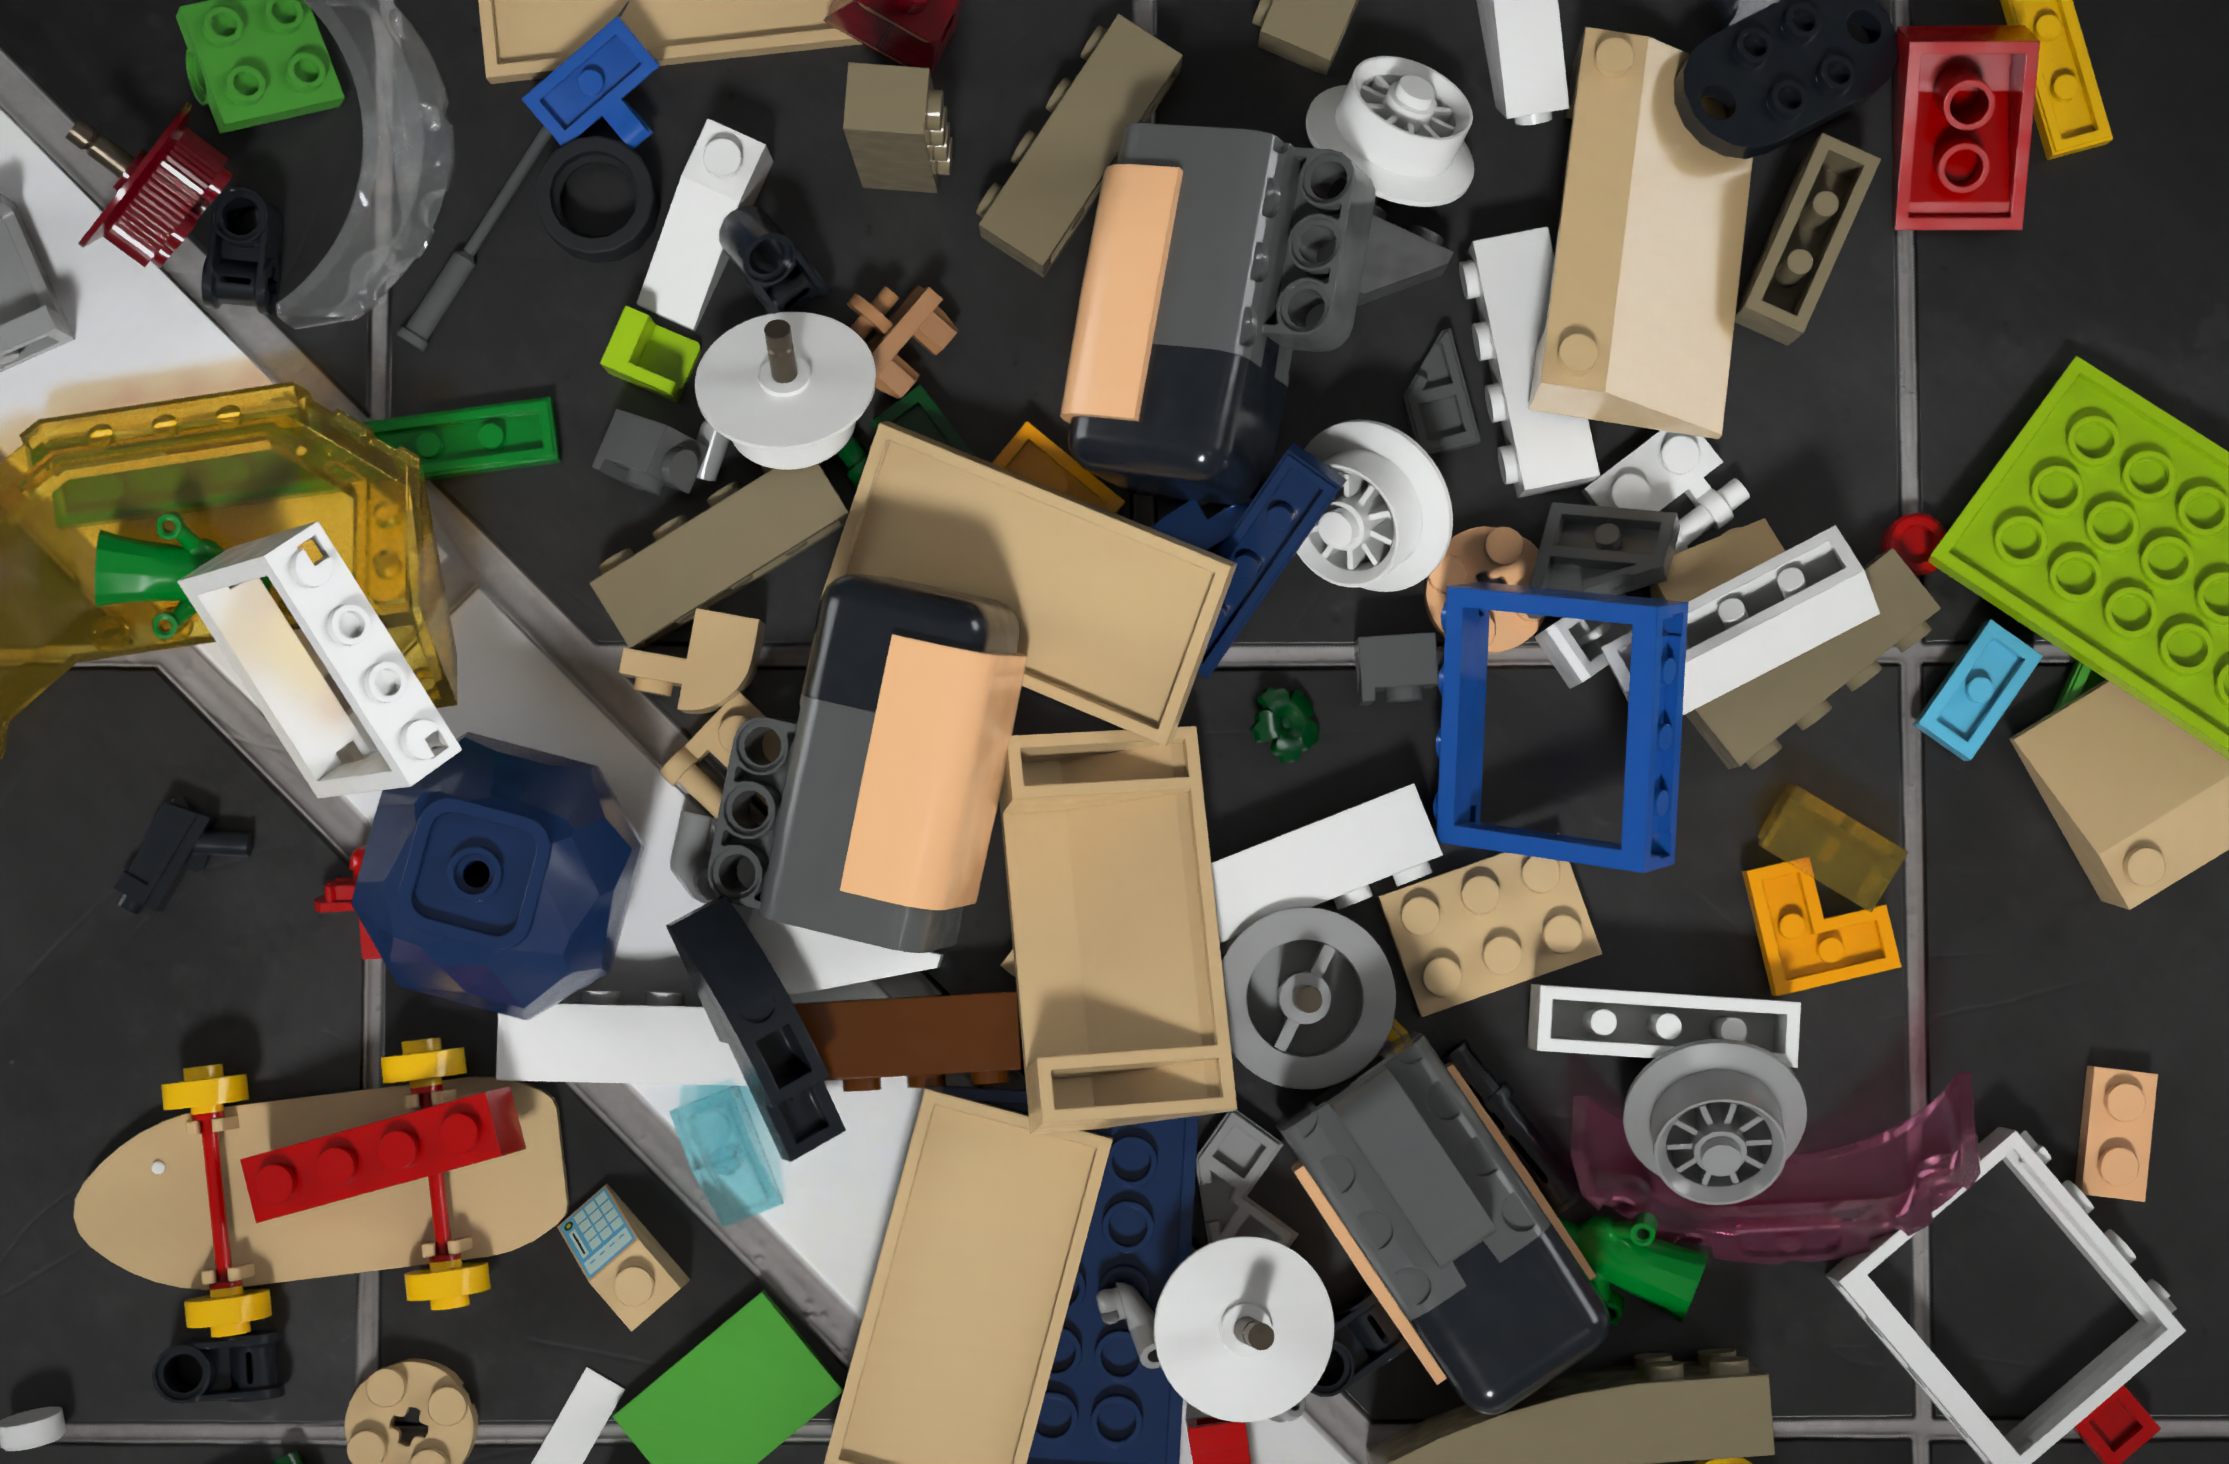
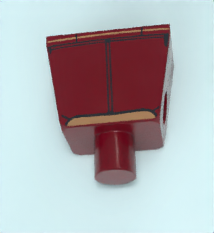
M834 0L823 21L901 66L929 68L932 76L958 26L962 0Z

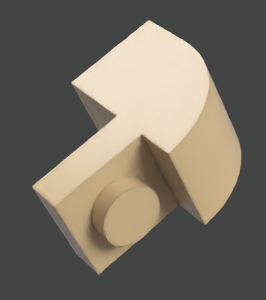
M696 608L687 659L623 647L619 673L628 678L635 679L633 688L635 691L671 697L673 686L681 687L677 709L684 713L705 714L715 712L739 693L743 694L750 686L758 668L766 625L761 620Z

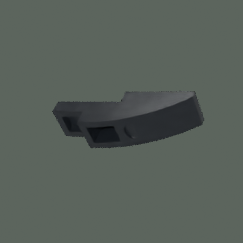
M722 895L667 924L668 932L720 1042L729 1044L781 1158L792 1162L846 1131L823 1081L829 1074L799 1013L763 950L727 896Z

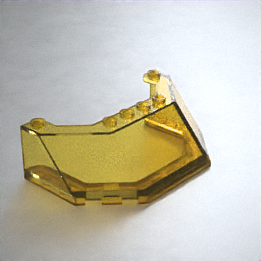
M285 382L38 419L19 435L23 445L0 463V761L6 750L8 722L76 663L216 642L198 613L187 620L170 638L162 639L153 633L154 617L162 610H172L179 601L119 603L97 607L95 604V560L100 529L120 536L182 546L175 538L165 540L157 534V519L167 511H174L180 514L184 524L201 539L207 538L215 541L224 550L319 521L435 707L441 708L458 705L457 651L425 477L419 456L402 446L394 449L375 437L372 428L337 408L334 412L313 401L310 392L296 383ZM167 520L164 522L167 530L172 531L175 529V524L172 521ZM312 539L297 546L298 550H305L312 563L323 557ZM272 584L271 591L268 592L293 630L301 629ZM163 619L160 621V625L164 629L171 628V623L168 620Z

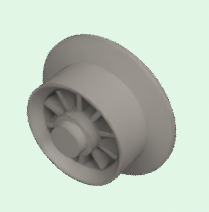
M1731 1039L1694 1041L1677 1046L1656 1057L1642 1069L1632 1082L1623 1107L1625 1135L1636 1157L1645 1167L1660 1176L1664 1183L1675 1193L1688 1200L1707 1205L1739 1203L1757 1196L1770 1187L1782 1172L1786 1160L1800 1143L1807 1122L1805 1094L1799 1079L1792 1069L1779 1057L1766 1049L1754 1044Z

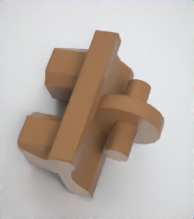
M916 285L888 319L885 315L899 300V297L886 286L871 303L856 293L847 302L849 308L859 316L850 328L863 340L873 329L876 331L866 343L875 362V388L897 400H900L907 393L920 375L897 355L907 341L913 337L932 355H937L958 332V329L946 313L938 307L943 299L928 286L924 289Z

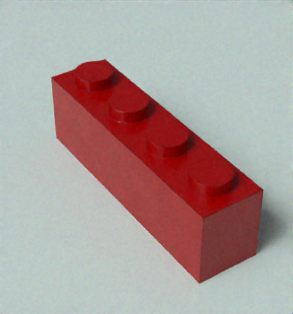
M508 1086L243 1158L240 1161L255 1221L259 1223L525 1150L526 1145L511 1087Z

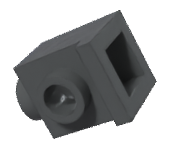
M616 409L592 468L640 491L645 490L660 496L663 487L667 486L689 494L709 447L666 424Z
M1435 632L1358 637L1354 642L1358 706L1371 705L1375 701V692L1385 691L1386 702L1424 700L1423 689L1439 686V673L1444 664V647L1436 648Z

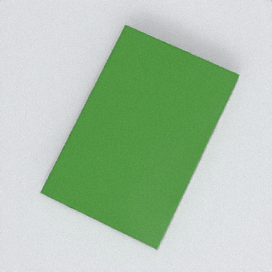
M762 1290L620 1409L613 1418L650 1464H758L844 1391V1386L766 1291Z

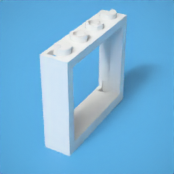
M319 521L230 547L177 581L317 798L411 787L462 751L461 746ZM311 539L323 556L314 563H312L304 549H297V546ZM268 576L378 748L377 751H370L261 581V577ZM435 733L439 741L427 743L425 738ZM346 746L355 761L342 764L336 752Z
M2003 1127L1995 1129L1830 1270L1826 1276L1984 1464H2032L2186 1330L2172 1315L2177 1308L2169 1300V1293L2153 1279L2145 1283L2130 1264L2136 1259V1256L2130 1247L2111 1229L2103 1233L2088 1216L2094 1207L2084 1193L2069 1180L2061 1184L2045 1164L2052 1158L2044 1146L2038 1145L2026 1130L2019 1135L2016 1130ZM2001 1160L2004 1161L2139 1320L2005 1436L2000 1433L1868 1276L1873 1269Z

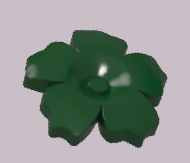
M1268 687L1263 689L1262 694L1257 696L1256 699L1264 711L1255 714V723L1250 728V731L1254 734L1255 742L1257 743L1273 740L1270 745V751L1278 757L1281 764L1285 762L1293 763L1299 759L1301 750L1306 751L1319 741L1320 727L1315 721L1307 719L1314 715V709L1310 704L1308 696L1299 689H1295L1290 693L1284 688L1277 690Z

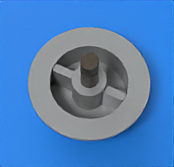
M1298 907L1277 911L1264 916L1246 928L1231 944L1223 957L1222 970L1231 1052L1247 1069L1260 1078L1275 1085L1292 1089L1325 1088L1356 1075L1375 1058L1384 1045L1392 1027L1396 1008V990L1392 970L1385 954L1374 938L1347 917L1329 910L1312 907Z

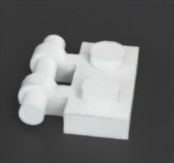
M1661 430L1581 491L1592 506L1660 511L1682 493H1685L1695 505V508L1679 520L1680 531L1674 553L1688 549L1687 546L1711 527L1719 530L1734 518L1732 511L1750 498L1747 489L1736 478H1733L1718 491L1711 488L1704 479L1708 473L1723 463L1704 437Z

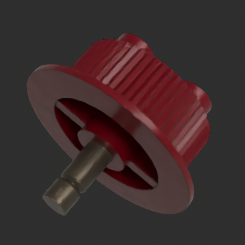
M187 102L151 150L147 152L145 149H142L136 158L105 135L98 134L97 129L81 117L72 127L65 138L80 150H86L88 156L119 178L112 188L117 194L78 244L84 248L104 237L143 267H146L151 261L161 268L197 224V219L209 204L216 199L234 175L231 170L224 166L228 158L187 128L193 108L192 104Z

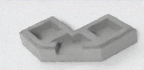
M1238 1110L1229 1111L1224 1114L1197 1152L1196 1173L1208 1244L1229 1237L1254 1236L1278 1242L1289 1248L1299 1235L1298 1232L1247 1196L1284 1144Z

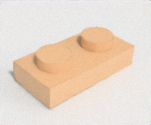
M2087 1065L2075 1185L2084 1195L2145 1202L2158 1074Z

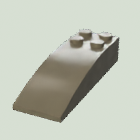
M1731 1348L1697 1351L1698 1361L1687 1362L1672 1361V1354L1670 1353L1637 1354L1633 1356L1634 1365L1616 1366L1558 1376L1511 1409L1498 1415L1480 1414L1471 1410L1466 1404L1435 1415L1366 1448L1368 1464H1652L1775 1455L1769 1374L1752 1364L1749 1358L1737 1356L1736 1349Z

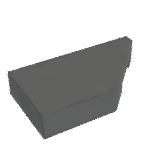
M1451 328L1441 331L1402 397L1411 437L1429 456L1477 445L1481 441Z

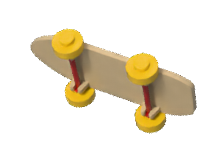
M441 1037L401 1042L403 1054L381 1057L383 1084L409 1081L410 1084L226 1107L223 1106V1103L249 1100L247 1074L224 1076L223 1064L183 1068L184 1081L161 1084L163 1109L190 1108L191 1113L163 1121L139 1133L117 1148L83 1183L75 1198L73 1217L78 1233L86 1243L110 1262L123 1269L157 1283L179 1288L210 1290V1295L185 1300L184 1307L187 1328L210 1327L211 1337H226L251 1332L250 1321L272 1316L270 1289L243 1290V1287L429 1264L430 1268L404 1273L407 1301L430 1300L431 1310L464 1307L470 1305L469 1294L487 1291L491 1289L488 1262L462 1263V1260L494 1256L520 1248L544 1235L558 1225L568 1214L570 1201L559 1106L555 1098L548 1092L522 1081L496 1080V1076H475L442 1080L441 1077L467 1073L464 1047L442 1049ZM511 1087L526 1145L525 1150L256 1223L240 1159L482 1092ZM156 1161H161L165 1165V1170L161 1174H155L151 1169L152 1164Z

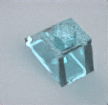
M739 1086L728 1087L669 1111L691 1170L723 1227L784 1203Z

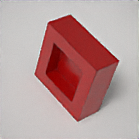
M2123 1385L2078 1423L2073 1430L2102 1464H2121L2159 1432L2161 1428Z

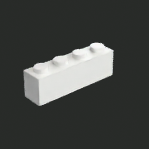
M1548 226L1473 241L1466 253L1467 261L1459 262V273L1465 298L1476 299L1480 322L1472 324V336L1478 360H1488L1493 384L1485 385V399L1491 422L1501 421L1506 446L1498 447V462L1505 485L1514 483L1517 498L1591 484L1600 476L1589 420L1528 410L1536 349L1546 328L1555 260Z
M1836 525L1688 602L1683 715L1880 614L1865 570ZM1632 631L1601 647L1627 701H1629Z
M1415 784L1400 788L1211 863L1221 956L1226 954L1231 944L1246 928L1274 912L1290 908L1313 907L1330 899L1334 900L1337 910L1372 897L1373 894L1369 884L1393 875L1396 885L1400 886L1433 873L1428 861L1443 854Z
M1531 984L1527 1048L1536 1051L1656 1058L1664 1052L1686 1043L1706 1039H1731L1757 1045L1779 1057L1789 1067L1798 1068L1801 1002Z
M581 990V1002H559L530 1020L498 1013L496 1080L748 1086L729 1044L719 1041L703 1005H684L683 992H646L645 1004L620 1003V991Z

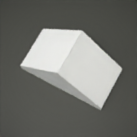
M1561 618L1534 638L1569 689L1609 665L1601 647L1631 632L1632 624Z

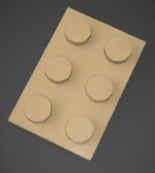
M1503 852L1377 896L1419 1017H1425L1602 954L1570 862Z

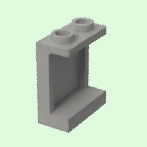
M0 193V372H3L73 341L75 338L16 203Z

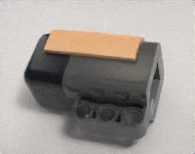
M1131 123L1125 125L1117 164L1107 166L1103 174L1081 287L1060 417L1070 424L1068 432L1069 450L1075 461L1087 471L1132 494L1229 505L1251 503L1274 468L1293 350L1333 351L1343 345L1352 331L1375 204V187L1372 180L1342 152L1332 149L1294 147L1291 143H1284L1276 135L1263 131L1151 123ZM1347 177L1345 189L1340 195L1328 199V192L1333 183L1340 178ZM1336 240L1333 254L1327 260L1317 263V255L1322 246L1329 241ZM1325 303V311L1322 318L1313 326L1306 327V318L1311 309Z
M846 574L832 581L826 587L820 599L799 702L800 712L798 719L791 717H755L745 721L739 727L734 737L708 863V881L713 892L718 897L722 895L727 896L731 903L758 909L759 916L769 920L887 949L910 953H927L956 945L964 906L977 902L1005 775L1007 748L1013 733L1027 661L1026 655L1017 653L1020 639L1019 622L1006 604L994 599L892 577ZM770 729L778 734L781 741V752L774 762L768 760L762 749L763 738ZM757 792L766 799L768 805V816L762 825L757 824L750 814V802ZM743 856L748 857L755 868V880L750 888L745 887L739 881L737 875V865Z
M1415 1031L1404 1034L1381 1049L1375 1058L1356 1075L1338 1084L1323 1088L1275 1123L1299 1159L1292 1165V1171L1362 1278L1435 1383L1438 1385L1446 1379L1471 1410L1483 1415H1498L1511 1409L1597 1350L1606 1341L1611 1328L1610 1313L1606 1303L1590 1281L1596 1277L1595 1273L1522 1162L1452 1063L1444 1065L1424 1034Z

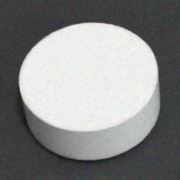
M44 1407L14 1414L0 1420V1448L5 1451H21L59 1440L67 1432L63 1409L61 1407Z

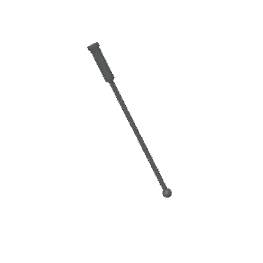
M629 1L626 3V5H625V6L623 7V9L620 11V13L618 14V16H620V17L622 16V14L624 13V11H625L627 5L629 4ZM544 125L464 249L453 252L405 328L401 327L396 334L420 351L424 352L429 345L427 340L474 269V255L551 138V133Z

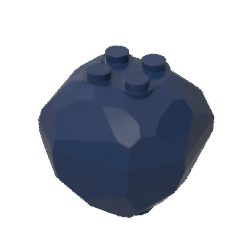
M467 732L456 739L462 751L411 787L382 790L351 904L398 987L515 1018L530 1020L611 972L643 854L644 844L598 766Z

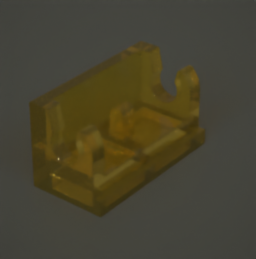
M1787 783L1782 795L1757 838L1761 839L1758 844L1760 847L1869 912L1873 911L1908 854V851L1801 787L1791 783Z

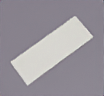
M586 1367L531 1464H583L625 1389Z

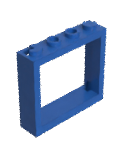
M1488 582L1447 586V597L1441 613V624L1445 631L1444 664L1440 669L1438 678L1439 690L1442 695L1441 728L1436 737V753L1440 759L1439 785L1433 803V815L1437 821V842L1646 873L1675 864L1688 602ZM1490 610L1632 624L1621 843L1480 823Z

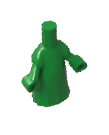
M167 511L157 519V534L165 540L175 538L182 546L120 536L100 529L95 560V604L97 607L119 603L179 601L172 610L160 611L154 617L152 625L153 633L157 637L162 639L172 637L187 620L197 613L177 581L225 550L213 540L198 537L184 524L181 515L174 511ZM167 520L172 521L175 524V529L172 531L167 530L164 522ZM268 576L261 577L260 579L267 590L271 591L272 583ZM163 619L168 620L171 623V628L164 629L160 625V621Z
M1641 1212L1633 1220L1616 1221V1219L1608 1216H1597L1588 1218L1580 1225L1558 1217L1596 1275L1590 1281L1606 1303L1610 1313L1611 1326L1618 1324V1321L1621 1319L1625 1301L1622 1295L1612 1292L1610 1283L1666 1312L1681 1323L1703 1274L1708 1252L1690 1250L1655 1238L1658 1220L1649 1212Z

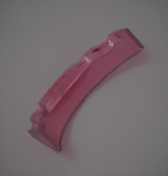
M1972 1071L1957 1072L1946 1088L1931 1103L1904 1122L1884 1132L1836 1148L1792 1154L1786 1160L1782 1172L1770 1187L1757 1196L1739 1203L1707 1205L1688 1200L1675 1193L1664 1183L1660 1176L1645 1167L1633 1153L1625 1135L1623 1120L1608 1112L1587 1095L1573 1096L1571 1158L1581 1195L1598 1210L1605 1204L1629 1220H1633L1641 1212L1653 1214L1658 1220L1655 1234L1657 1239L1672 1244L1682 1240L1712 1248L1714 1259L1734 1262L1782 1264L1786 1261L1796 1260L1810 1263L1844 1258L1870 1251V1240L1891 1234L1897 1230H1902L1908 1236L1922 1230L1933 1223V1211L1951 1199L1962 1187L1970 1190L1974 1185L1981 1170Z

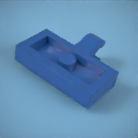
M616 16L521 100L561 146L578 138L603 116L623 142L633 150L654 132L623 98L662 65L620 16Z

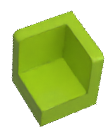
M625 305L600 364L610 375L679 403L702 348L698 342L656 325L649 315Z

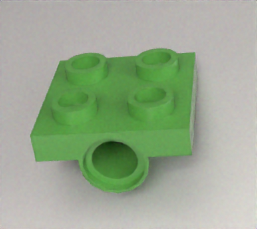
M208 0L179 7L176 19L188 48L185 60L190 86L198 102L203 106L209 105L220 134L340 107L345 96L308 0Z

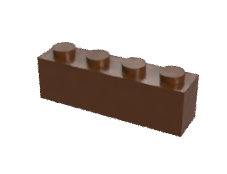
M1017 991L793 1003L829 1074L823 1081L842 1080L844 1092L882 1089V1077L907 1076V1088L946 1086L945 1074L971 1072V1084L1010 1082L1009 1070H1021L1023 1067Z

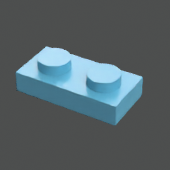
M1993 620L1984 621L1912 725L1963 761L1971 760L2043 655Z

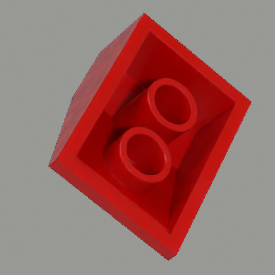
M2025 25L1897 26L1898 60L1894 68L1892 88L1893 228L1895 230H2022L2040 40Z

